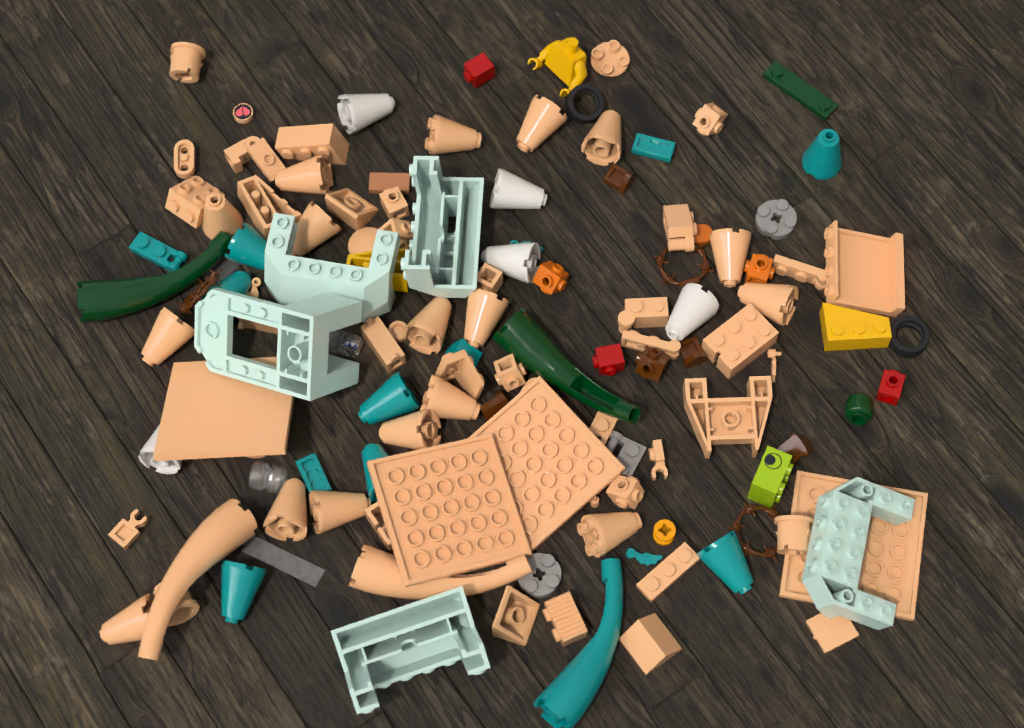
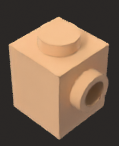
M398 186L388 188L379 194L381 205L389 220L391 218L402 219L409 215L408 204Z
M484 263L477 273L476 288L496 294L503 284V272Z

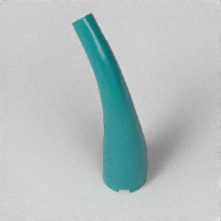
M608 558L601 561L602 582L605 583L606 595L603 617L597 633L533 702L535 708L540 706L544 712L541 716L554 728H573L579 722L595 698L609 670L619 639L623 614V577L620 559Z

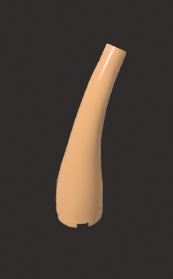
M229 499L215 509L197 527L177 554L161 581L144 626L138 657L158 661L170 618L188 588L213 565L255 535L254 530L257 528L256 520L249 509L244 511L238 506L240 501Z
M364 544L361 550L366 553L362 552L361 556L358 557L351 579L354 580H351L349 586L367 593L386 597L422 600L460 586L463 587L465 596L483 593L516 581L533 571L526 555L523 554L507 561L506 566L477 574L454 575L404 588L395 555Z

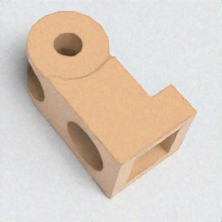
M250 136L224 150L226 160L236 174L243 170V164L253 160L246 149L260 140L258 137Z

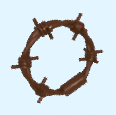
M694 244V251L690 252L691 254L693 252L699 253L703 258V264L697 265L702 266L701 275L682 280L681 282L673 280L676 276L675 274L671 277L663 270V263L668 264L664 257L665 253L669 251L668 245L659 256L653 255V258H657L656 262L661 276L664 278L661 284L666 282L668 285L675 284L681 287L688 283L700 284V280L707 272H713V270H709L710 265L702 249L705 244L702 246Z
M210 269L211 276H206L205 282L198 279L201 282L198 284V288L192 294L190 293L182 304L178 302L181 306V311L178 315L182 312L192 314L189 309L196 302L198 303L200 300H203L202 296L209 291L211 286L216 284L219 287L221 286L218 281H221L219 273L222 269L218 272H213Z
M743 502L745 508L735 519L734 523H732V527H727V529H732L737 534L742 551L745 553L744 556L748 553L753 556L773 557L776 561L777 546L767 550L765 545V552H757L748 545L750 541L746 545L741 541L739 531L741 527H745V525L740 524L741 518L750 513H753L754 517H756L755 510L768 513V516L771 517L769 520L771 522L773 518L779 516L777 514L778 511L774 510L777 505L771 509L765 506L746 505Z

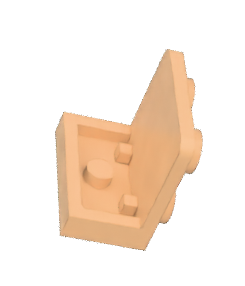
M192 176L169 188L165 208L194 228H198L202 224L206 197L211 193H220L224 197L225 194L201 177Z
M464 349L456 353L449 352L442 357L435 376L441 377L445 381L456 378L463 392L478 400L484 387V378L474 367L471 356H468Z

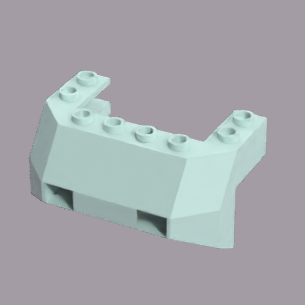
M414 156L413 164L409 165L412 187L416 188L417 201L413 203L412 208L415 221H411V233H414L413 239H410L409 250L405 249V257L401 258L403 278L407 280L409 288L439 298H466L477 287L484 178L443 177L439 156ZM449 217H456V230L454 233H448Z
M274 213L265 248L264 282L278 304L288 305L329 292L363 301L361 322H366L369 318L374 319L391 311L396 297L392 278L400 247L398 232L377 229L369 268L291 256L298 230V224L294 222L295 216Z
M462 586L331 631L357 714L370 713L376 707H379L374 689L387 688L399 680H410L419 673H430L437 667L453 665L460 659L468 675H479L485 672L486 669L491 668L483 642L475 628Z

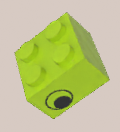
M767 446L752 481L747 499L772 508L774 502L779 503L794 464L790 463L792 455Z

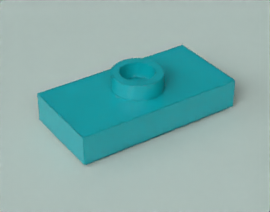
M637 133L631 153L670 163L676 142Z
M316 453L295 461L309 494L312 490L332 491Z

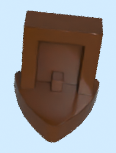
M613 163L604 176L603 183L618 190L619 193L625 194L635 179V173Z
M696 336L680 342V356L684 362L683 366L685 369L698 366L708 360Z
M500 390L493 393L495 398L480 406L485 422L509 403Z
M797 433L791 434V438L777 448L792 455L791 464L797 463L812 451L811 442Z

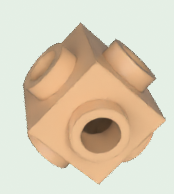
M714 103L704 104L703 108L696 112L694 116L696 119L693 125L697 127V131L702 135L717 134L723 128V121L728 114Z
M391 218L379 228V230L398 232L400 238L399 249L406 248V245H409L410 239H413L414 233H411L410 221Z
M513 354L493 362L496 369V374H494L499 386L503 385L507 392L526 384L524 375L527 372L522 363L518 364Z
M621 475L610 483L606 491L613 503L623 509H626V507L636 509L639 502L643 499L645 492L637 478Z

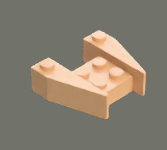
M749 376L746 385L747 397L708 398L706 378L684 379V409L706 459L710 458L712 452L711 445L751 444L752 457H756L773 397L771 376Z

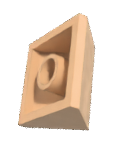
M349 188L325 195L328 212L356 231L364 228L379 210Z
M506 586L492 625V635L526 646L540 604L513 587Z
M656 613L638 619L619 638L645 675L682 650V647Z

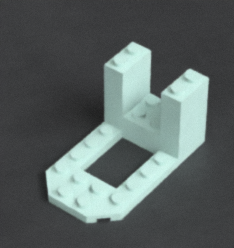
M214 288L207 293L203 300H200L195 305L194 347L198 353L203 354L207 361L205 365L211 372L312 401L358 384L359 363L328 354L329 332L360 323L362 321L363 301L328 292L288 305H281L229 290ZM233 316L278 328L277 367L232 354Z

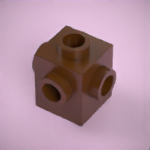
M647 346L643 353L639 351L634 363L637 364L635 372L645 379H652L658 382L665 371L670 356L662 353L657 348Z

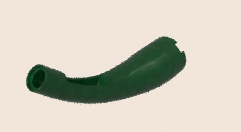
M220 231L208 243L209 247L201 255L187 265L166 275L77 281V285L80 288L77 289L78 310L80 309L81 315H84L79 317L80 322H99L122 317L154 306L176 295L208 272L229 250L227 247L232 239Z
M522 308L505 323L500 331H497L492 336V339L507 354H513L516 361L522 363L527 370L540 376L543 380L594 410L631 425L638 422L641 416L640 407L611 394L584 375Z

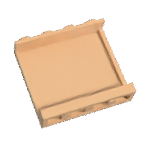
M834 220L824 231V239H826V248L824 250V257L826 258L824 276L826 277L824 289L826 303L896 317L905 310L903 234L895 233L890 238L842 229L838 228V221Z

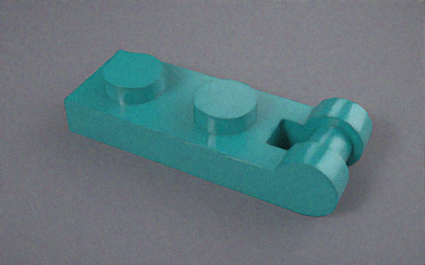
M141 231L129 246L130 251L170 272L179 269L180 265L188 259L184 252L177 251Z

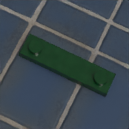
M777 61L763 73L764 79L824 121L838 108L837 103Z

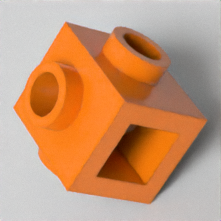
M753 253L751 261L747 260L744 272L747 273L745 283H767L768 279L772 280L775 267H771L773 259L764 254L757 255Z
M549 260L540 264L532 282L537 284L544 293L552 295L564 290L568 283L566 280L569 273L564 271L561 265Z

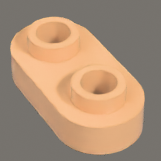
M181 140L174 146V170L176 175L183 179L189 178L195 173V148L189 140Z

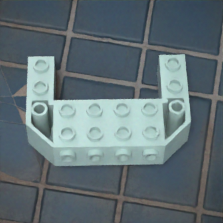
M859 477L844 482L818 497L802 582L816 608L825 617L842 616L877 630L893 626L896 604L857 590L870 517L874 516L895 525L910 521L912 519L915 499Z

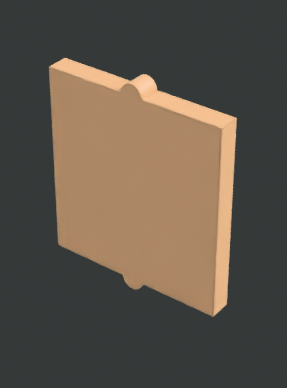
M820 613L806 620L808 627L814 635L813 639L817 640L825 654L859 636L851 620L842 616L827 618Z

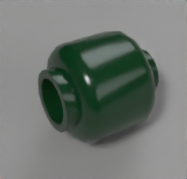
M864 393L850 395L845 402L846 419L854 425H864L869 422L873 417V400L871 397Z

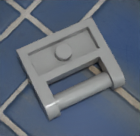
M612 431L606 448L613 453L617 444L623 446L617 459L626 470L620 475L625 477L633 476L647 447L624 437L617 431Z

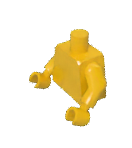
M574 37L566 38L562 41L556 40L548 44L539 53V57L528 60V65L536 62V66L532 70L540 69L543 66V60H545L544 64L570 87L569 89H562L560 97L567 96L573 88L582 84L587 76V56L578 47L579 42Z

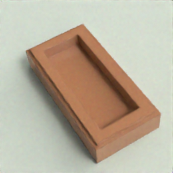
M370 172L369 194H381L384 190L397 186L402 194H410L409 173Z

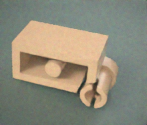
M688 204L663 206V225L669 252L685 250V252L694 251L693 235H697L696 222H694L693 211H689Z
M667 297L625 299L624 311L618 315L619 332L623 334V330L630 331L632 326L633 328L666 327L669 317Z

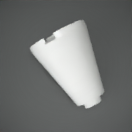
M387 93L343 94L338 96V99H341V103L337 104L338 114L342 125H347L348 130L345 131L348 134L356 133L393 112V108H395L394 99Z
M498 169L494 181V189H492L490 208L540 209L541 206H545L547 194H544V189L504 169Z
M534 242L489 246L486 250H483L481 255L483 263L525 283H534L532 279L539 266H536L537 259H541L540 246Z
M688 283L682 288L665 327L667 336L670 339L683 340L717 313L719 308L718 301L709 290L706 293L701 290L703 286L695 283Z
M159 424L140 450L138 458L147 468L150 465L157 468L155 472L175 474L178 469L180 470L182 460L155 461L153 457L160 427Z

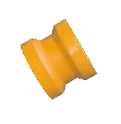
M663 519L655 524L653 538L657 544L666 546L673 542L676 532L673 522Z

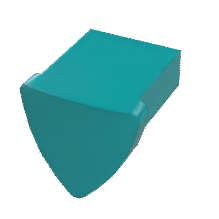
M464 338L456 341L446 350L447 354L465 349L467 355L473 359L475 368L482 355V352L467 343V340Z

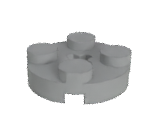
M785 199L770 200L758 207L755 225L762 235L765 236L766 234L771 239L780 240L791 235L796 226L797 215L793 207ZM773 216L780 218L779 223L771 221Z
M534 553L527 557L533 572L517 581L520 588L534 598H545L552 595L560 585L561 568L552 555ZM538 570L545 573L541 581H538L537 577H533Z

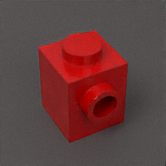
M483 52L464 63L463 76L468 83L471 82L477 88L495 77L494 65Z
M620 343L595 348V356H592V363L594 369L598 368L599 375L611 376L617 372L624 371L625 361Z
M884 369L875 400L896 406L901 395L905 375L900 374L896 370Z

